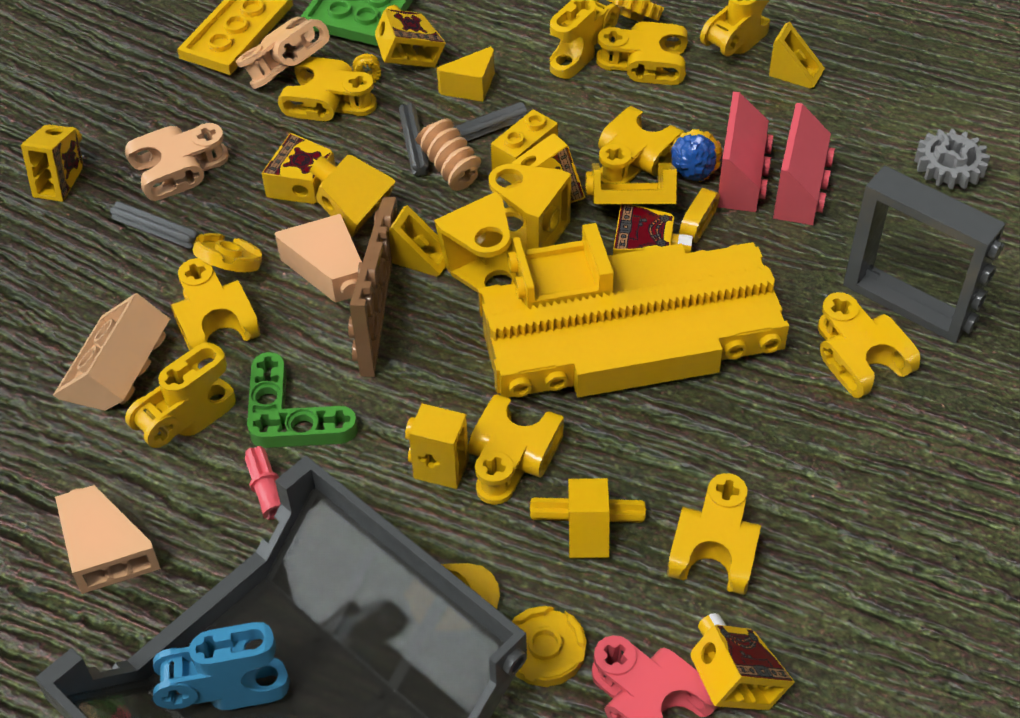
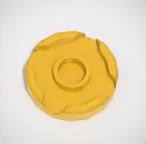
M205 233L196 237L192 251L197 258L205 263L235 272H254L261 266L262 252L255 245L243 239L234 238L233 242L225 241V236L219 233Z
M539 606L523 611L512 620L515 625L526 633L527 659L515 674L516 677L530 685L549 687L563 684L577 674L584 664L587 641L583 627L573 615L566 611L564 613L555 611V607Z

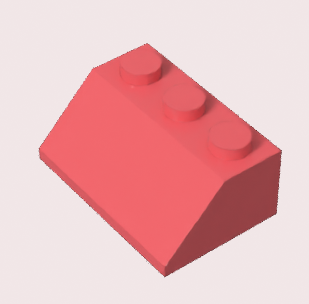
M734 91L722 158L718 190L720 198L717 207L756 212L758 199L765 200L768 180L761 179V177H768L771 157L764 156V154H771L773 135L767 134L769 120L740 92Z
M796 103L780 173L773 219L813 225L815 213H823L826 193L820 192V189L827 190L831 170H825L824 167L831 168L835 148L829 147L831 133L802 103Z

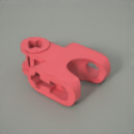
M612 635L605 637L596 645L591 675L597 687L613 698L604 708L608 718H663L662 712L672 707H683L699 717H707L717 709V706H714L698 671L670 649L660 648L650 659L622 636Z

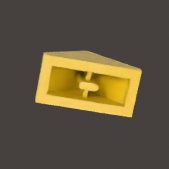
M789 21L784 24L774 41L769 76L809 89L815 87L825 67Z
M490 46L437 67L438 92L445 96L483 102L495 74L494 49Z
M408 205L404 206L389 228L392 263L437 277L446 266L438 235Z
M608 478L568 479L569 559L609 558L610 509Z

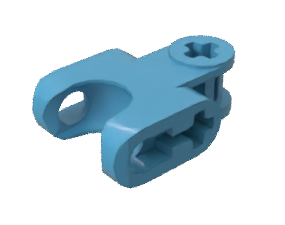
M251 622L207 630L197 635L189 647L169 648L157 653L153 659V669L157 675H160V683L153 689V701L157 706L166 709H182L193 704L211 702L215 708L220 710H232L271 703L282 699L287 694L290 679L283 662L278 658H274L276 640L272 629L264 622ZM255 639L263 640L259 647L245 650L249 642ZM277 677L276 681L269 686H261L256 682V679Z

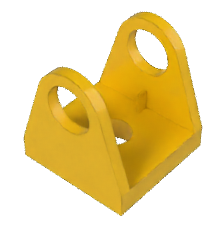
M503 164L490 172L489 187L493 193L497 191L501 198L511 206L505 208L506 217H515L523 222V226L520 229L510 231L511 243L512 238L520 237L523 250L554 245L570 223L571 173L560 169L518 164ZM504 174H515L523 180L520 185L513 188L502 187L496 182L498 177Z
M497 191L434 220L446 269L452 277L477 293L478 288L486 287L487 281L496 275H506L512 279L511 284L514 283V278L517 277V274L510 273L507 261V252L513 251L503 199Z

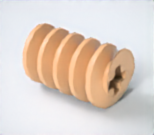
M448 118L441 119L424 127L418 133L415 140L421 146L423 152L427 154L429 160L434 163L435 168L441 173L443 179L448 182L449 187L454 191L468 188L478 177L477 170L481 165V159L479 156L474 155L475 152L472 147L467 146V140L464 137H460V131L457 128H453L452 120Z

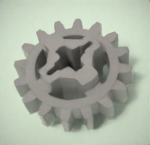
M938 129L936 136L927 133L925 140L919 141L914 162L918 163V172L926 171L925 180L936 179V186H940L944 182L948 183L949 189H953L955 184H959L965 189L968 182L976 185L980 177L984 178L990 155L986 154L987 146H978V137L969 139L967 138L968 132L966 131L961 135H957L955 129H951L947 134Z

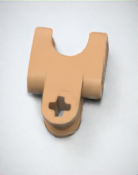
M292 18L268 34L260 45L241 55L236 60L239 68L245 67L251 76L250 85L252 88H259L273 80L287 67L301 63L321 49L329 41L328 28L318 19ZM315 26L319 30V38L317 41L311 42L315 37L313 29Z
M214 123L201 124L185 132H182L177 126L164 127L129 141L125 147V156L132 167L139 171L151 168L143 172L141 188L146 197L152 201H158L198 186L203 181L204 171L224 165L228 161L229 152L227 147L222 144L224 139L222 128ZM205 134H207L208 141L204 138ZM142 150H148V151H149V152H146V153H144V154H142V155H137V153L140 152V151H142ZM212 151H214L216 154L215 158L213 157ZM163 182L161 185L153 187L155 184Z

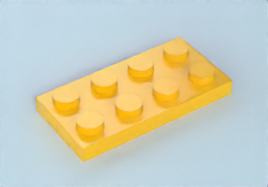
M223 0L177 49L179 59L231 75L238 67L236 60L245 52L256 47L291 9L293 0Z

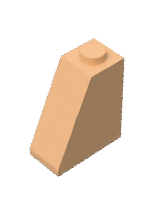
M341 214L275 232L279 257L282 262L335 303L352 299L358 279V265L362 261Z
M95 485L74 489L69 493L55 497L71 571L81 594L161 569L151 541Z

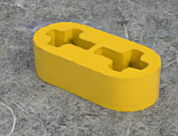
M701 188L683 217L679 234L693 235V243L699 241L716 212L720 198L718 192Z

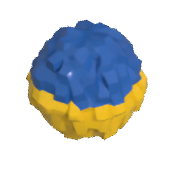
M692 129L687 133L683 132L673 142L671 162L677 169V172L685 177V179L702 182L705 179H709V175L713 174L720 167L721 144L708 131Z

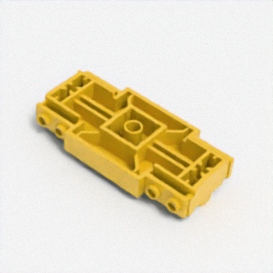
M754 242L735 244L727 248L710 251L699 250L691 253H685L681 243L608 255L614 272L613 292L611 291L609 296L604 292L602 297L596 294L595 298L589 295L588 300L584 296H582L581 301L575 297L574 302L568 298L567 303L563 300L560 301V304L554 301L551 306L546 302L545 307L539 303L538 308L532 305L531 309H529L525 305L524 298H517L514 283L478 288L480 317L483 316V333L494 372L495 391L497 394L500 393L501 396L507 398L523 397L528 394L550 390L558 391L573 386L578 398L719 373L721 360L738 359L743 356L760 353H773L777 350L785 349L789 330L788 321L783 319L782 307L774 291L775 279L771 270L766 265H763V256L759 247H756Z

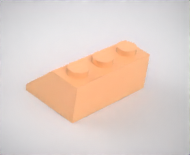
M138 293L127 298L100 317L53 396L62 401L104 411L117 404H125L135 391L134 381L149 367L151 360L148 357L152 350L157 349L166 337L164 329L170 318Z

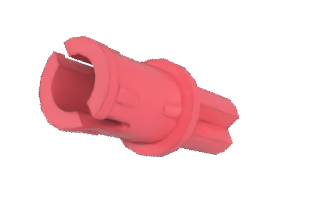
M262 446L249 448L245 452V461L252 479L249 484L251 491L255 492L258 497L263 517L268 520L276 519L274 516L281 504L275 482L279 475L273 472L266 450Z

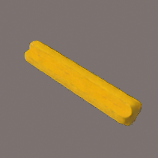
M534 497L530 501V517L533 520L569 521V499ZM609 499L610 522H644L646 518V504L643 500Z

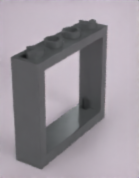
M884 165L865 187L843 286L956 344L964 332L971 334L975 323L980 318L976 311L981 308L988 295V291L984 290V287L993 278L997 267L992 265V263L998 258L1005 244L1001 243L1000 239L1006 223ZM889 206L975 248L956 308L874 267Z

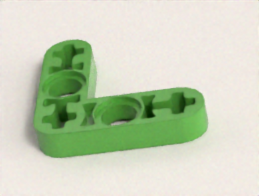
M266 352L256 356L251 365L247 418L250 439L254 445L262 446L263 448L343 444L351 441L357 435L358 427L355 413L346 406L285 409L286 370L283 358L273 352ZM267 368H272L271 381L265 379L264 373H266ZM265 394L277 396L276 400L270 404H260L257 402ZM302 421L313 424L311 429L306 432H296L293 430V427ZM319 422H324V430H320ZM338 422H345L343 428H336ZM282 424H285L286 432H281L283 430ZM269 425L267 432H260L263 430V426Z

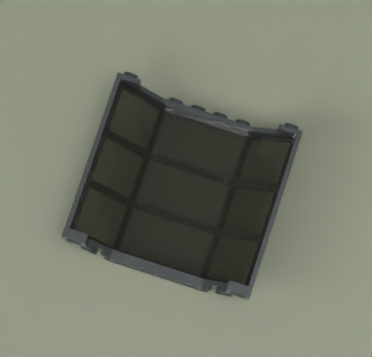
M305 455L275 480L281 504L274 516L279 523L270 540L263 538L254 554L126 661L114 663L112 670L100 672L96 667L87 668L83 658L73 648H70L35 677L45 698L64 718H490L515 674L527 659L526 633ZM251 622H264L272 629L276 640L274 658H278L283 662L290 679L289 689L282 699L271 703L232 710H220L215 708L211 702L193 704L182 709H166L157 706L153 701V689L160 683V675H157L153 669V659L157 653L169 648L189 647L197 635L207 630ZM255 639L249 642L245 650L259 647L263 640ZM277 677L256 679V682L261 686H269L276 681Z

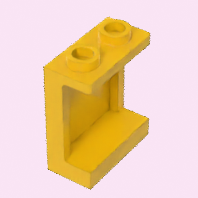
M592 163V171L585 172L586 195H592L594 204H676L677 169L672 163H658V183H601L599 163Z
M596 223L582 225L581 241L523 250L520 237L512 238L513 251L507 252L508 267L510 273L517 274V277L514 278L517 298H524L525 305L529 309H531L532 305L538 308L539 303L545 307L546 302H548L552 306L554 301L560 304L561 300L567 303L569 298L574 302L575 297L581 301L582 296L588 300L589 295L595 298L596 294L602 297L604 292L608 296L611 291L613 292L614 272Z

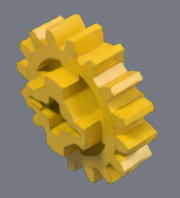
M607 0L619 6L620 15L638 22H643L645 16L659 21L664 7L652 3V0Z

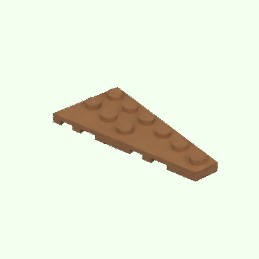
M383 197L379 210H375L374 227L364 260L359 262L358 279L350 302L351 316L349 318L348 334L349 338L355 339L352 345L353 362H358L360 376L375 377L392 268L389 228L398 216L396 197Z

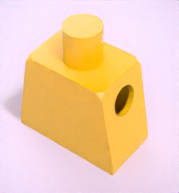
M347 155L337 166L333 165L323 156H320L310 169V172L322 181L316 194L317 202L330 216L341 214L351 237L359 231L375 210L380 207L382 198L388 197L391 194L396 182L392 177L353 155Z

